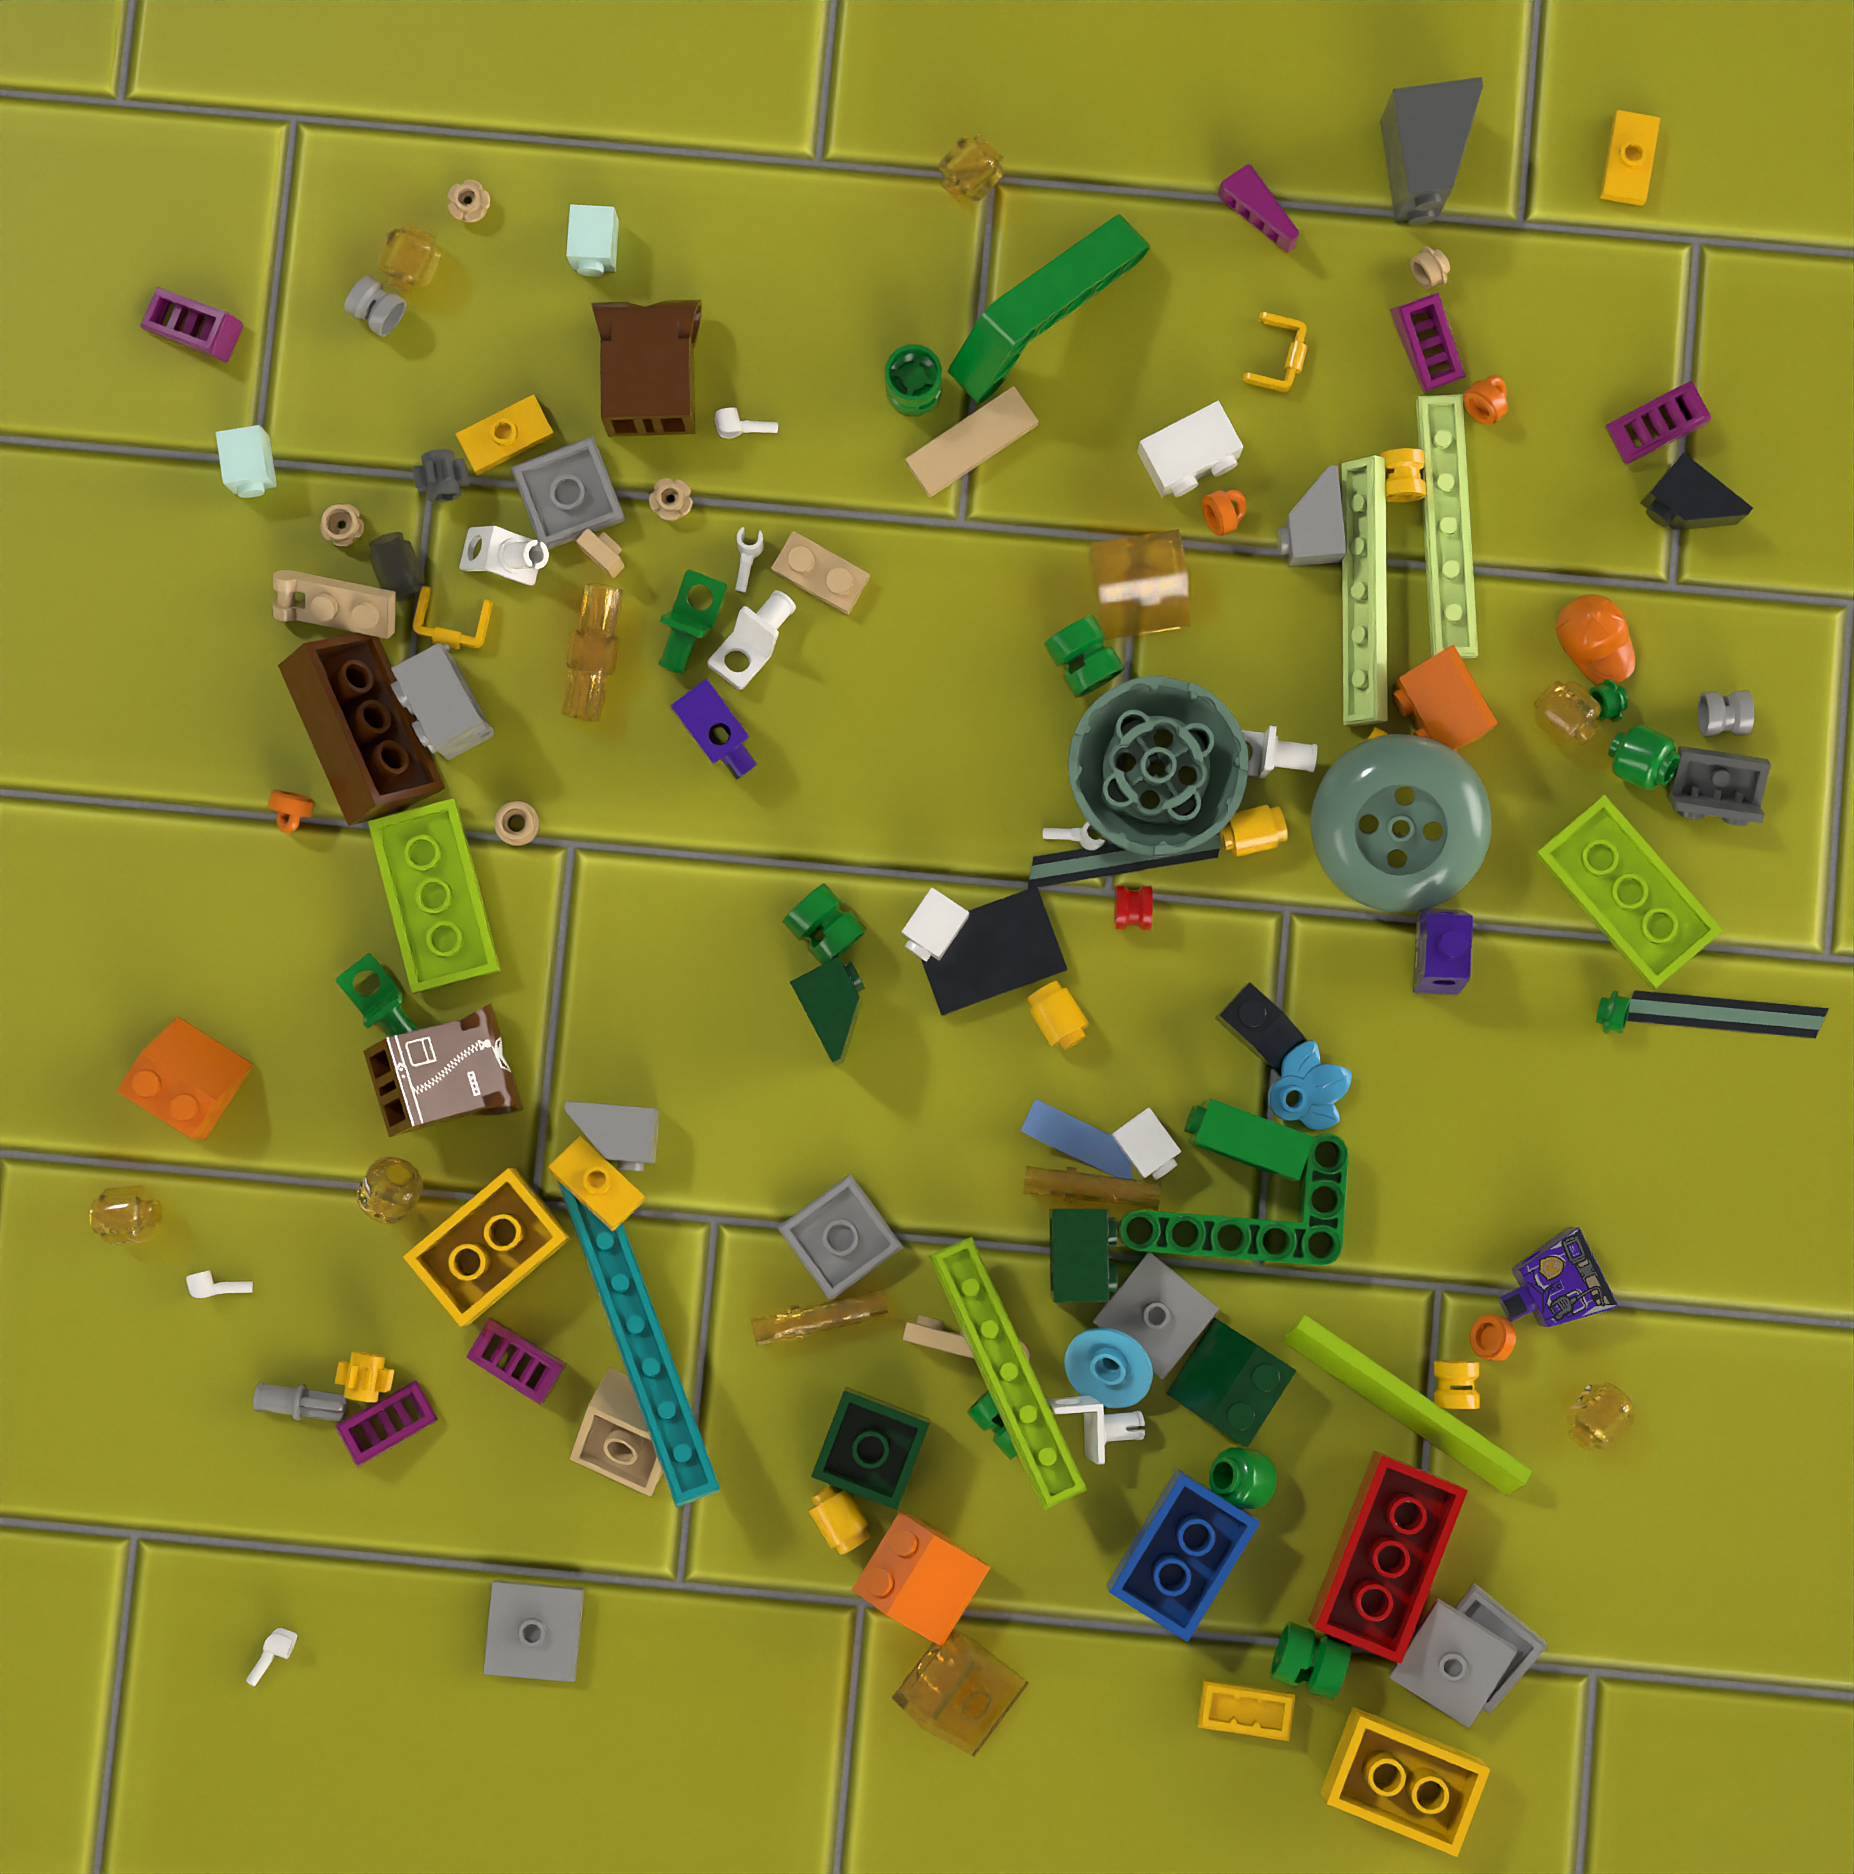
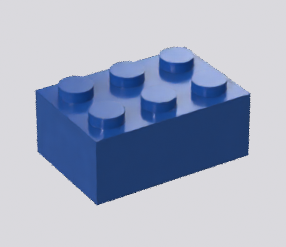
M1177 1468L1107 1582V1589L1112 1595L1188 1642L1260 1522L1252 1514L1232 1505L1214 1493L1209 1487Z

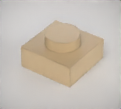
M587 528L576 540L581 551L612 579L625 568L621 558L618 556L622 549L606 533L602 532L597 537Z

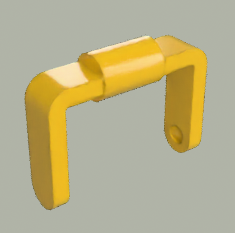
M1260 312L1259 322L1297 332L1295 341L1290 343L1284 366L1287 372L1284 381L1253 373H1244L1242 381L1280 392H1287L1292 387L1295 373H1301L1308 348L1307 345L1303 344L1307 331L1306 325L1299 320Z
M423 586L413 621V629L417 635L432 639V644L440 643L442 646L448 644L450 648L460 649L461 646L474 649L480 648L484 644L493 601L484 600L476 636L470 637L463 635L459 631L440 627L433 629L423 626L431 592L430 587Z

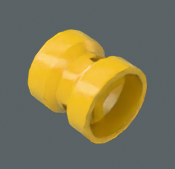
M1401 448L1382 452L1380 457L1385 458L1386 501L1410 502L1425 498L1426 483L1421 479V474L1419 473L1425 466L1424 451L1413 448Z
M1465 1360L1433 1361V1375L1438 1379V1389L1433 1393V1402L1446 1409L1480 1408V1394L1475 1390V1380L1479 1377V1362ZM1450 1385L1462 1386V1388H1450Z

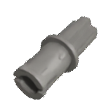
M259 1382L254 1394L253 1409L255 1411L293 1415V1419L298 1421L302 1417L341 1421L347 1410V1398L343 1397V1394L308 1390L305 1384H299L297 1388Z

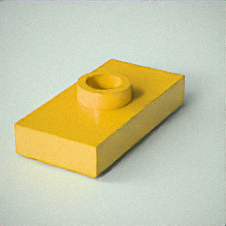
M1622 110L1616 111L1613 118L1600 199L1643 206L1646 203L1661 117Z
M534 394L455 433L477 476L555 437Z
M581 1136L548 1166V1172L612 1232L645 1201V1196Z
M1203 1679L1197 1726L1199 1728L1289 1741L1295 1694L1294 1692Z

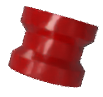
M1116 885L1114 899L1115 930H1124L1128 926H1138L1141 930H1151L1153 918L1152 886H1142L1139 890H1129L1125 885Z

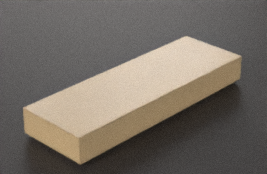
M1012 386L905 458V464L928 497L931 498L1038 426L1039 421L1016 388Z

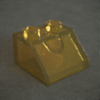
M1180 529L1091 543L1089 560L1100 626L1106 635L1105 640L1190 627L1187 571Z
M953 1628L943 1646L934 1642L931 1643L913 1670L905 1677L892 1699L923 1730L975 1757L1029 1683L973 1638Z

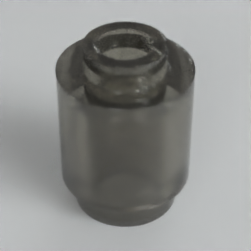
M402 532L388 533L372 540L369 543L371 553L368 557L380 589L395 591L396 602L405 601L417 596L420 593L419 587L425 583V579L411 542L404 539Z

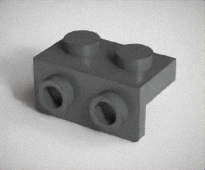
M1685 746L1678 747L1677 753L1680 754V760L1671 778L1667 797L1673 809L1677 810L1679 815L1690 819H1703L1705 815L1722 817L1721 819L1724 822L1736 826H1747L1749 822L1763 823L1765 813L1761 808V803L1771 767L1768 759Z

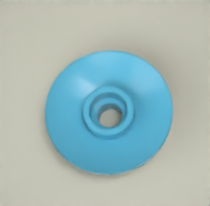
M1104 1327L1085 1330L1071 1341L1065 1353V1371L1072 1386L1082 1396L1090 1395L1103 1403V1407L1125 1408L1132 1406L1144 1398L1152 1384L1153 1368L1148 1354L1135 1339L1121 1331Z

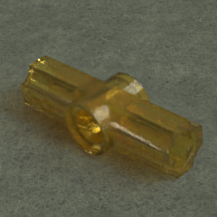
M586 583L578 627L572 631L567 652V668L570 669L561 711L564 716L590 722H600L608 678L614 673L618 657L619 637H616L625 593L623 589L600 583Z

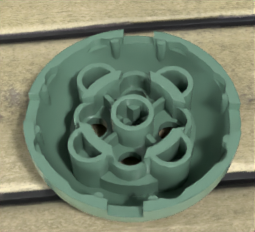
M1147 676L1132 679L1117 685L1100 696L1080 720L1071 742L1068 758V773L1072 794L1087 822L1101 836L1116 846L1134 853L1151 856H1165L1186 852L1200 846L1218 834L1233 817L1242 801L1249 771L1248 750L1244 735L1235 717L1222 701L1210 691L1195 683L1165 678L1163 676ZM1166 730L1172 735V744L1169 747H1158L1154 743L1153 736L1157 731ZM1119 755H1131L1135 760V767L1129 772L1119 770L1116 765V759ZM1157 762L1164 767V774L1161 777H1158L1157 774L1154 776L1149 774L1148 768L1151 763ZM1191 767L1196 771L1197 779L1193 784L1184 785L1179 781L1178 772L1181 768ZM1153 791L1157 793L1160 803L1156 808L1147 809L1141 804L1140 797L1144 792Z
M1398 733L1371 738L1354 746L1338 758L1328 769L1318 786L1312 805L1311 838L1316 856L1324 872L1347 896L1377 910L1399 913L1415 912L1447 901L1461 891L1475 876L1489 848L1492 834V812L1489 797L1482 780L1472 765L1456 750L1426 736ZM1402 786L1410 787L1415 793L1414 800L1408 805L1399 804L1395 799L1396 790ZM1366 814L1374 815L1379 821L1378 828L1371 833L1364 832L1359 827L1360 818ZM1398 820H1404L1409 824V831L1404 835L1401 832L1396 834L1392 830L1393 824ZM1435 821L1442 825L1443 833L1440 838L1431 840L1425 837L1423 828L1428 822ZM1394 849L1404 851L1407 855L1406 863L1401 867H1392L1387 861L1390 851Z

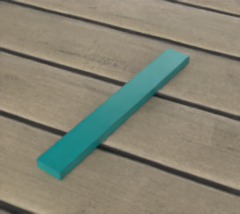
M557 1180L675 1507L719 1492L718 1481L623 1223L612 1232Z

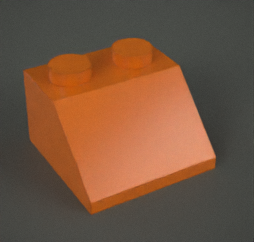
M1454 644L1402 675L1392 685L1396 691L1392 693V698L1402 716L1409 715L1417 729L1413 735L1426 736L1438 740L1456 751L1480 739L1498 724Z
M177 1017L140 1053L117 1089V1092L191 1139L206 1140L254 1064L182 1018Z
M899 1511L852 1588V1591L888 1617L930 1641L943 1646L991 1567L923 1519Z

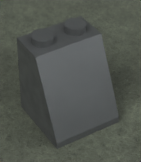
M1482 77L1393 89L1380 124L1395 222L1408 221L1410 225H1422L1432 222L1435 217L1440 215L1454 187L1483 88Z

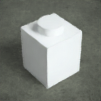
M931 888L901 932L902 936L908 940L904 947L926 962L930 956L939 961L969 918V912L934 888Z
M1150 1107L1110 1134L1141 1178H1146L1152 1174L1154 1179L1157 1180L1178 1165L1173 1157L1178 1155L1181 1150Z

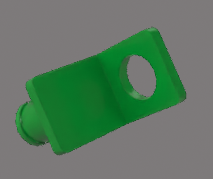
M694 570L685 572L672 611L663 614L660 620L661 623L671 628L662 657L658 662L660 666L677 673H685L696 637L702 638L713 631L728 588L726 583ZM695 585H705L712 592L713 600L709 608L698 610L690 604L688 599L689 591Z
M371 953L364 955L336 978L337 984L363 1014V1025L367 1029L379 1023L390 1037L419 1030L400 1007L403 1001L401 988ZM369 970L378 976L380 984L375 993L362 995L355 990L353 979L357 973Z

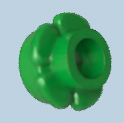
M1605 679L1598 686L1592 687L1589 690L1588 698L1591 700V703L1588 702L1589 707L1593 708L1596 704L1598 705L1596 710H1591L1593 716L1598 721L1611 719L1612 722H1618L1622 719V711L1628 707V696L1621 685H1617L1611 679Z
M1616 990L1612 992L1610 998L1602 997L1599 1003L1596 1023L1603 1024V1032L1605 1034H1608L1610 1031L1623 1033L1627 1023L1631 999L1618 996V991Z

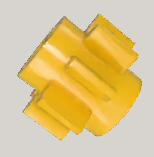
M352 1351L350 1362H338L334 1383L345 1385L343 1394L345 1398L364 1402H377L379 1392L387 1393V1391L391 1390L394 1369L384 1368L385 1356Z

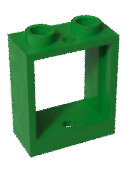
M1211 1098L1204 1100L1201 1106L1196 1105V1107H1192L1184 1128L1185 1132L1191 1134L1188 1140L1189 1144L1286 1180H1300L1315 1138L1314 1136Z

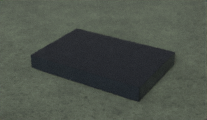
M1037 886L969 910V918L942 958L938 961L930 956L927 962L921 959L941 1016L1068 970Z

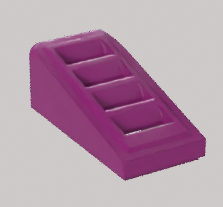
M1245 165L1221 182L1218 196L1223 202L1287 253L1295 248L1299 236L1298 229L1252 165Z
M156 287L140 327L209 357L228 362L242 331L243 323L228 312ZM172 303L175 307L165 327L162 323ZM187 310H189L190 313L187 317L182 331L179 332V329L187 313ZM204 317L207 318L199 337L195 338Z
M1439 293L1430 294L1390 309L1395 327L1423 392L1466 377ZM1426 311L1429 319L1413 325L1411 316ZM1433 327L1435 336L1418 341L1416 333ZM1440 344L1443 352L1424 359L1422 350ZM1447 361L1449 369L1433 375L1429 374L1427 367Z
M1689 381L1612 421L1605 428L1624 464L1627 465L1703 428L1711 420V416L1694 383ZM1677 401L1680 402V404H1681L1682 408L1684 409V411H1685V413H1686V415H1687L1689 421H1686V419H1685L1683 413L1681 412V410H1680V408H1679V406H1678V404H1677ZM1665 408L1675 427L1674 429L1669 430L1659 410ZM1648 416L1658 435L1657 438L1652 439L1642 418ZM1630 424L1633 426L1642 444L1638 448H1635L1625 429Z
M492 1318L488 1319L466 1358L540 1405L546 1401L567 1365L566 1362ZM496 1333L502 1337V1340L491 1359H489L483 1353ZM511 1343L517 1349L506 1368L498 1363ZM527 1353L532 1358L521 1377L513 1372L523 1355ZM541 1362L547 1367L536 1386L529 1383V1380Z
M415 1380L336 1425L335 1429L358 1468L436 1422L438 1418ZM408 1396L421 1418L414 1423L401 1400ZM393 1406L405 1427L398 1432L385 1411ZM374 1416H377L388 1435V1438L380 1441L369 1421ZM359 1425L372 1445L371 1448L365 1451L352 1430Z

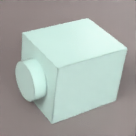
M570 204L566 256L572 270H577L579 274L590 277L602 276L604 271H616L619 220L614 207Z
M260 425L216 432L223 484L233 494L238 493V496L243 498L257 497L265 494V489L277 487L270 436Z

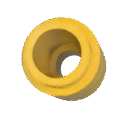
M1267 804L1236 811L1226 826L1219 832L1223 849L1225 851L1231 850L1234 857L1274 849L1278 847V843L1288 839L1287 827L1281 808L1279 806L1270 808Z
M1057 980L1045 985L1027 998L1032 1007L1029 1012L1051 1047L1060 1044L1063 1050H1066L1086 1037L1083 1029L1089 1025V1022L1068 988L1062 989Z
M830 1485L811 1497L815 1505L808 1512L829 1547H835L840 1556L858 1547L871 1537L866 1528L869 1523L850 1492L843 1489L838 1490L836 1486Z

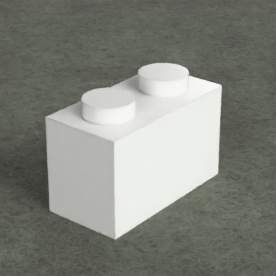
M1218 400L1141 440L1137 453L1161 498L1172 492L1175 497H1179L1199 485L1197 479L1211 472L1214 477H1217L1238 465L1236 459L1240 457L1243 445Z

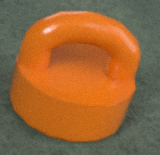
M1492 375L1485 381H1476L1463 394L1465 408L1476 421L1486 425H1493L1507 412V388L1503 378L1498 375Z
M1236 489L1226 492L1216 490L1204 495L1201 507L1210 530L1217 536H1224L1237 529V524L1243 519L1247 507V502L1242 492ZM1231 501H1235V503H1236V508H1235V509H1234V506H1233V504H1232Z
M273 790L270 792L267 807L277 811L276 822L280 831L285 834H291L298 828L301 816L312 817L315 801L306 795L284 790Z
M1486 1314L1479 1317L1473 1324L1470 1332V1345L1478 1357L1492 1361H1504L1514 1349L1516 1331L1513 1324L1507 1318Z

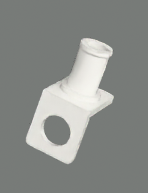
M497 526L471 527L467 533L459 569L466 572L489 571L525 585H534L538 569L546 565L549 552L543 542H537L538 540L529 539ZM481 538L482 546L480 553L473 559L475 545Z
M776 590L757 613L743 606L739 611L733 633L710 657L707 664L708 667L736 689L742 690L772 656L779 634L777 629L796 609L791 598L783 592ZM732 651L744 653L750 662L748 669L743 672L729 670L724 662L725 656Z
M1269 726L1265 733L1241 730L1245 741L1252 749L1247 776L1265 778L1270 771H1273L1274 766L1314 772L1317 744L1310 745L1278 740L1276 735L1277 726Z
M1090 1395L1046 1399L1052 1414L1083 1412L1085 1457L1097 1465L1105 1463L1104 1446L1106 1442L1143 1440L1145 1430H1138V1426H1145L1141 1411L1104 1415L1103 1403Z

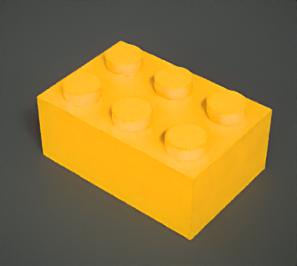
M507 1168L405 1254L403 1258L458 1325L463 1327L470 1325L572 1239L573 1236L517 1168Z
M1353 1706L1320 1794L1326 1804L1458 1857L1491 1769L1477 1756Z

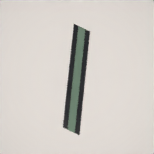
M1218 833L1207 842L1186 852L1165 856L1138 854L1118 847L1115 844L1102 845L1097 850L1092 851L1083 848L1034 856L1028 889L1035 886L1043 887L1218 858L1221 844L1220 835Z
M1634 991L1631 997L1627 1021L1816 1038L1829 1008Z

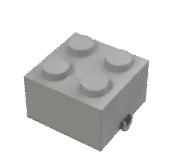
M437 643L392 667L391 670L397 681L392 683L391 687L403 708L407 707L411 715H416L418 720L412 723V727L424 747L427 746L432 754L438 751L443 757L450 760L495 736L493 727L489 725L455 659L448 653L451 650L448 644L442 646L440 643Z

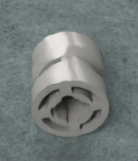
M366 275L350 291L344 304V310L355 319L363 318L368 322L370 330L380 337H385L400 322L407 303L396 293L388 294L385 292L378 280L371 275Z
M1748 690L1733 691L1730 695L1723 697L1717 691L1701 693L1698 702V724L1703 737L1718 736L1722 731H1730L1734 735L1751 734L1754 723V704L1752 695Z

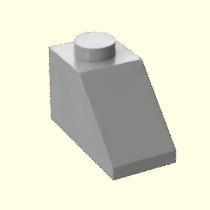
M1338 465L1328 466L1288 514L1284 527L1278 528L1280 555L1287 554L1288 567L1338 563L1342 561L1346 554Z
M565 1101V1111L605 1159L617 1160L616 1169L643 1171L644 1162L655 1163L660 1109Z

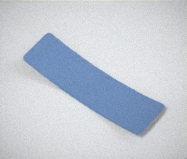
M1038 1099L1034 1100L1021 1128L1023 1133L1134 1185L1131 1163L1111 1135Z

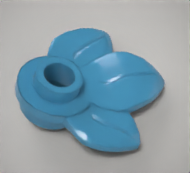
M1313 1040L1303 1042L1284 1057L1281 1078L1272 1084L1268 1092L1269 1107L1277 1117L1287 1121L1299 1120L1309 1129L1324 1130L1330 1128L1340 1121L1338 1110L1333 1103L1347 1093L1352 1080V1072L1339 1065H1321L1317 1043ZM1294 1090L1297 1093L1298 1099L1293 1106L1289 1107L1286 1103V1096L1290 1091Z

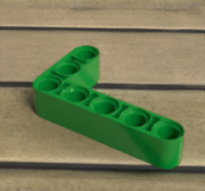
M1121 214L1114 216L995 300L979 317L951 363L948 373L977 404H981L1003 384L1031 341L1130 271L1148 253L1151 245Z
M1322 1134L1314 1136V1141L1301 1174L1298 1222L1138 1209L1125 1213L1119 1220L1117 1227L1118 1237L1125 1246L1137 1251L1319 1266L1329 1265L1337 1260L1343 1247L1349 1159L1348 1147L1344 1140L1337 1135ZM1323 1141L1331 1143L1336 1149V1160L1329 1167H1323L1318 1164L1314 1156L1315 1148ZM1320 1186L1328 1188L1333 1194V1204L1325 1212H1318L1311 1202L1312 1193ZM1135 1217L1145 1218L1151 1227L1150 1236L1142 1243H1134L1127 1236V1225ZM1186 1220L1193 1224L1196 1236L1190 1245L1180 1247L1172 1239V1230L1176 1223ZM1227 1224L1237 1227L1241 1237L1237 1247L1232 1250H1224L1217 1241L1218 1231ZM1271 1228L1281 1230L1286 1241L1284 1248L1276 1254L1267 1252L1262 1241L1264 1234ZM1323 1232L1330 1240V1249L1326 1255L1316 1258L1308 1249V1241L1314 1233Z

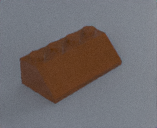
M352 633L302 644L278 665L348 826L385 817L445 789L427 746L424 747L412 727V723L415 722L414 716L411 715L407 707L403 708L391 687V684L396 682L397 679L391 670L392 666L379 637Z

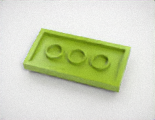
M1606 795L1596 800L1534 853L1652 990L1659 987L1724 931Z
M452 798L368 821L411 993L418 994L500 972L501 969L457 800Z

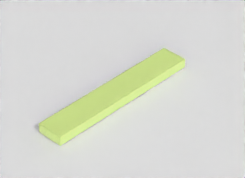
M1463 395L1418 396L1416 400L1419 449L1424 451L1425 466L1420 470L1421 479L1426 483V496L1422 499L1431 657L1454 644L1462 659L1476 658L1478 656Z
M1376 455L1342 463V514L1346 554L1342 559L1343 725L1352 727L1388 722L1385 458Z

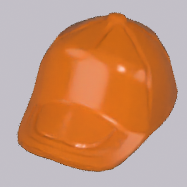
M1596 594L1580 596L1563 607L1557 619L1556 633L1563 649L1585 677L1597 685L1605 679H1611L1616 684L1626 680L1634 671L1635 655L1628 624L1620 608L1611 602L1610 599Z

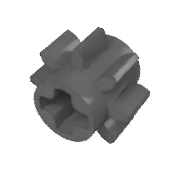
M438 449L426 452L421 456L422 466L412 467L418 493L427 492L430 502L441 503L458 499L461 496L460 486L469 485L465 461L463 458L455 460L454 451Z

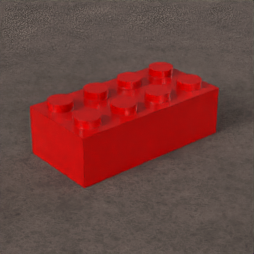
M1374 1450L1308 1621L1314 1629L1401 1664L1468 1490L1459 1484Z

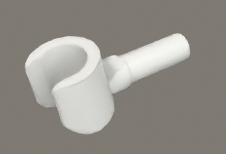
M737 408L720 409L716 412L714 418L717 432L724 439H731L742 433H777L778 422L740 421Z
M742 527L737 533V548L741 557L735 591L746 593L753 560L763 551V534L759 530L758 541L754 545H746L743 543L745 528Z
M1088 822L1085 823L1083 828H1043V839L1079 841L1085 849L1090 851L1097 850L1105 842V840H1094L1089 837L1087 830L1095 829Z
M210 1270L189 1275L186 1278L189 1293L195 1298H206L223 1293H253V1281L220 1282L214 1284Z
M283 1628L275 1629L266 1639L261 1658L246 1678V1682L255 1686L273 1661L275 1655L288 1659L293 1651L298 1635Z

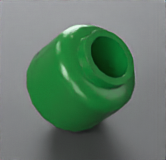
M1641 724L1635 725L1626 734L1619 732L1613 739L1608 751V755L1613 758L1612 770L1614 775L1648 791L1656 788L1659 784L1662 786L1667 785L1673 777L1680 760V754L1676 753V744L1673 739Z
M1230 1447L1220 1452L1213 1460L1209 1471V1483L1214 1493L1232 1505L1241 1509H1258L1266 1505L1273 1497L1277 1484V1473L1274 1463L1264 1453L1258 1450Z

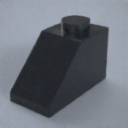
M1684 452L1671 464L1640 502V504L1647 508L1646 514L1652 521L1662 527L1669 526L1673 530L1737 525L1753 509L1751 505Z
M1251 982L1244 985L1215 1017L1221 1025L1280 1078L1284 1057L1296 1046L1308 1041L1286 1014Z

